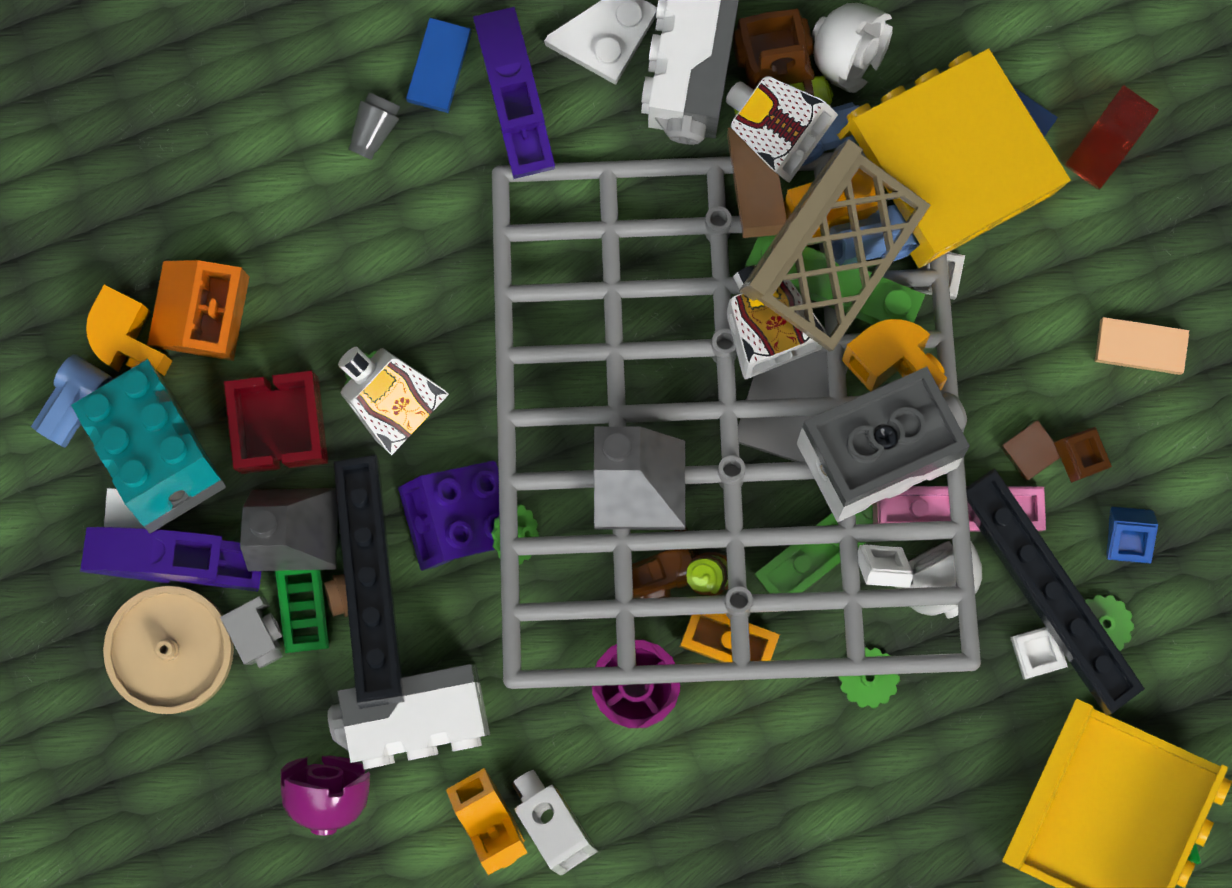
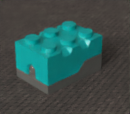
M148 359L71 405L82 427L92 440L100 460L111 475L112 482L124 504L149 533L154 532L226 488L174 394Z

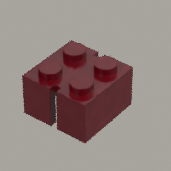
M313 371L272 375L273 384L279 389L272 391V385L265 377L224 381L234 470L241 474L281 469V460L289 468L328 463L319 377Z

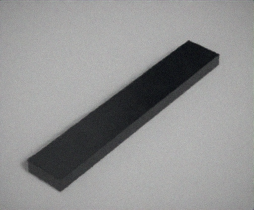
M377 455L333 461L357 704L359 709L405 702L379 460Z
M996 469L988 471L968 485L966 491L969 515L1105 715L1114 713L1145 688Z

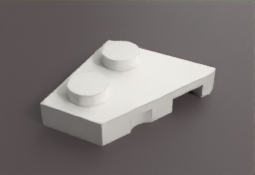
M601 0L547 35L544 40L545 46L616 85L653 23L657 7L645 0Z

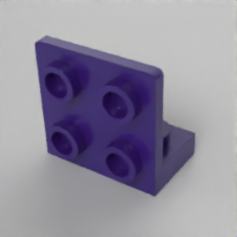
M495 461L422 475L398 487L421 571L439 567L455 559L495 550L493 548L494 539L491 534L494 529V520L499 517V471Z

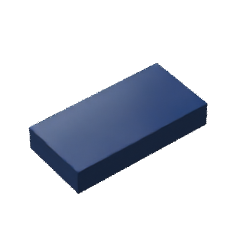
M429 18L407 93V102L449 113L472 34L470 28Z

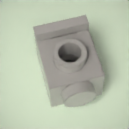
M260 596L220 617L243 664L252 665L257 663L259 669L283 657L280 651L282 648L277 640L283 636L282 631L271 613L266 616L264 615L262 610L270 605L266 598Z

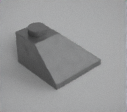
M594 426V528L685 530V441L643 427Z
M336 488L252 490L243 506L240 541L247 570L336 569L339 522Z

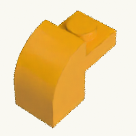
M103 285L89 312L86 325L87 338L96 356L118 372L126 357L129 358L126 366L133 368L148 359L156 371L164 376L172 363V360L165 354L136 340L151 311L142 303Z
M889 319L871 325L847 344L842 357L844 364L870 392L879 387L897 371L904 377L924 367H928L940 390H942L947 380V377L944 375V368L939 360L932 354H925L923 352L930 334L921 326L906 320Z
M485 768L446 789L454 812L470 836L480 863L488 875L500 868L512 865L518 858L528 853L523 843L525 840L512 814Z

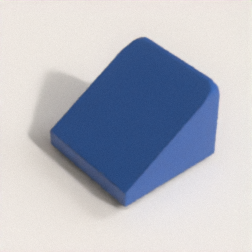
M1111 507L1107 544L1108 560L1152 562L1158 530V522L1154 511Z

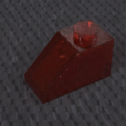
M1123 85L1064 166L1100 190L1137 142L1159 109Z

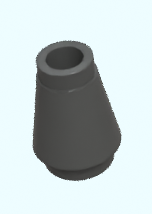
M368 93L365 102L360 100L351 137L352 142L348 150L372 160L375 152L378 151L400 119L396 117L400 106L372 93Z

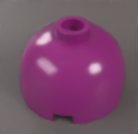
M635 640L636 666L675 664L673 658L661 646L645 640ZM617 644L610 647L599 658L595 667L618 666ZM680 683L592 686V695L599 710L613 723L627 728H647L662 721L675 707L680 693Z
M322 756L324 765H307L308 757L299 758L287 763L281 769L280 787L282 804L288 816L299 825L310 829L313 834L326 836L336 833L337 829L348 826L361 815L367 805L370 785L369 771L365 773L361 762L351 763L349 758Z

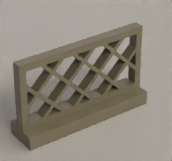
M850 139L836 147L739 290L752 301L759 300L829 352L835 349L931 206L861 154L863 149ZM858 169H861L873 178L875 196L854 199L851 179ZM883 186L892 193L885 194ZM844 191L846 200L836 202ZM900 198L915 209L906 223L890 225L886 200ZM877 202L882 227L860 230L856 205ZM847 207L852 232L830 235L827 222L828 213L834 208ZM820 226L821 237L812 238ZM900 230L893 241L892 231ZM883 233L886 253L882 259L866 261L861 236ZM853 238L857 263L836 266L831 241ZM823 243L827 268L805 271L802 256L803 250L807 245ZM795 263L797 273L788 274ZM876 266L869 276L867 267ZM859 269L862 284L861 290L856 296L842 298L837 272ZM829 274L833 299L811 303L806 277ZM798 279L802 305L788 307L773 296L782 281ZM852 302L844 313L843 303ZM835 306L838 324L830 336L815 327L813 308ZM804 310L805 319L795 311Z

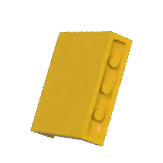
M990 49L975 56L972 55L971 51H968L948 64L950 69L939 73L938 69L935 68L923 74L915 81L916 86L906 91L903 86H899L881 98V104L871 108L869 103H866L856 108L846 116L848 123L837 134L840 140L853 135L859 146L863 149L867 159L931 205L913 231L920 245L910 255L918 268L1046 200L1071 181ZM900 198L892 199L905 221H907L915 209Z
M1076 698L1002 862L1055 888H1175L1176 885L1185 888L1196 863L1188 860L1195 843L1204 847L1214 825L1213 821L1206 819L1212 804L1215 802L1222 806L1231 787L1232 780L1225 778L1228 767L1225 765L1219 766L1118 719L1095 710L1092 705Z

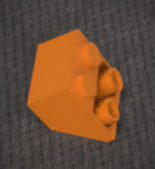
M200 260L163 261L147 346L234 361L250 278L242 267Z

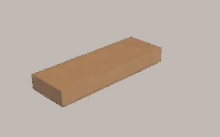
M728 128L727 139L743 238L777 235L787 221L779 175L732 128Z

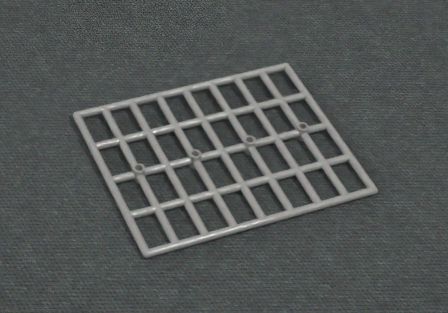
M833 152L823 153L812 163L801 166L798 171L814 170L816 178ZM730 156L555 163L554 170L513 179L510 165H499L492 170L503 682L509 689L975 671L980 667L981 658L964 457L958 468L945 473L947 474L951 521L856 524V515L839 521L838 525L743 529L741 486L744 482L815 478L806 462L745 464L739 457L737 418L819 415L859 397L847 396L846 371L842 357L847 344L861 333L844 334L833 351L829 352L822 347L821 350L814 352L827 353L829 397L736 401L734 361L737 358V352L727 319V308L731 294L741 293L734 278L730 277L728 239L730 233H742L740 216H731V213L726 209L724 174H733ZM707 175L709 211L706 217L618 220L617 178ZM599 179L601 221L510 225L509 182ZM705 234L706 238L710 241L712 277L621 281L619 238ZM602 238L603 282L512 285L511 242ZM819 243L820 252L825 253L823 243ZM947 254L930 262V269L886 271L883 276L884 278L906 287L932 286L935 330L927 331L930 336L925 348H937V359L942 364L945 371L944 375L947 377L942 391L952 393L959 398ZM713 295L715 334L712 339L623 342L621 298ZM604 299L606 343L513 347L512 303ZM825 306L823 307L825 331L830 336L838 323L835 309ZM712 357L714 362L717 363L719 401L626 405L624 360ZM606 361L608 406L515 409L514 364ZM720 419L722 460L719 465L685 466V484L719 483L724 494V530L631 533V529H613V534L518 537L517 491L594 488V470L516 473L515 427L609 423V427H626V423ZM952 539L956 586L861 590L857 542ZM839 543L842 591L751 594L747 589L744 547ZM726 548L729 589L726 595L633 599L631 551ZM613 552L615 600L520 603L519 556ZM958 605L961 653L865 657L862 608ZM844 609L847 658L751 661L748 622L751 612ZM726 614L730 619L732 662L636 666L634 617ZM616 618L617 667L521 670V621Z

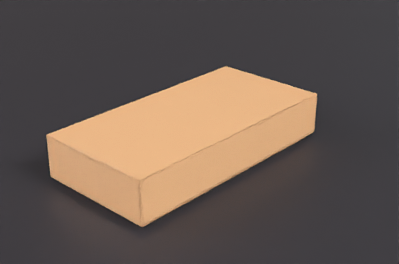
M1103 317L1100 319L1095 362L1181 375L1185 369L1190 330Z

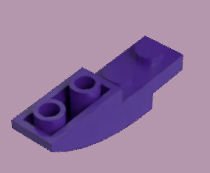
M515 6L473 16L513 179L554 170L555 163L545 127V120Z
M86 528L80 572L169 583L171 580L255 592L259 590L261 571L247 570L240 542L222 540V536L180 531L155 530L149 533L146 529Z

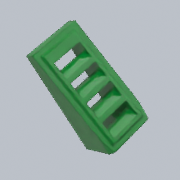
M322 570L275 571L285 653L329 649ZM311 573L312 580L288 583V575ZM309 591L314 593V598L290 601V593ZM316 610V616L293 619L291 616L293 611ZM318 627V634L293 637V629Z

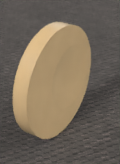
M175 586L151 588L130 598L113 616L104 639V663L107 674L115 689L134 706L158 714L182 713L206 703L224 684L233 661V642L220 619L223 613L205 596L190 589Z

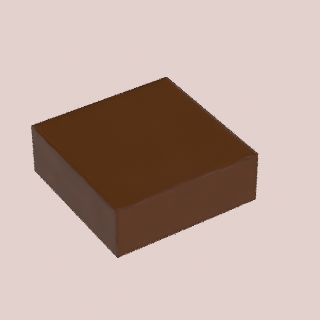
M1038 420L1000 446L1025 482L1060 458L1055 443Z
M1096 427L1054 442L1071 483L1112 467Z

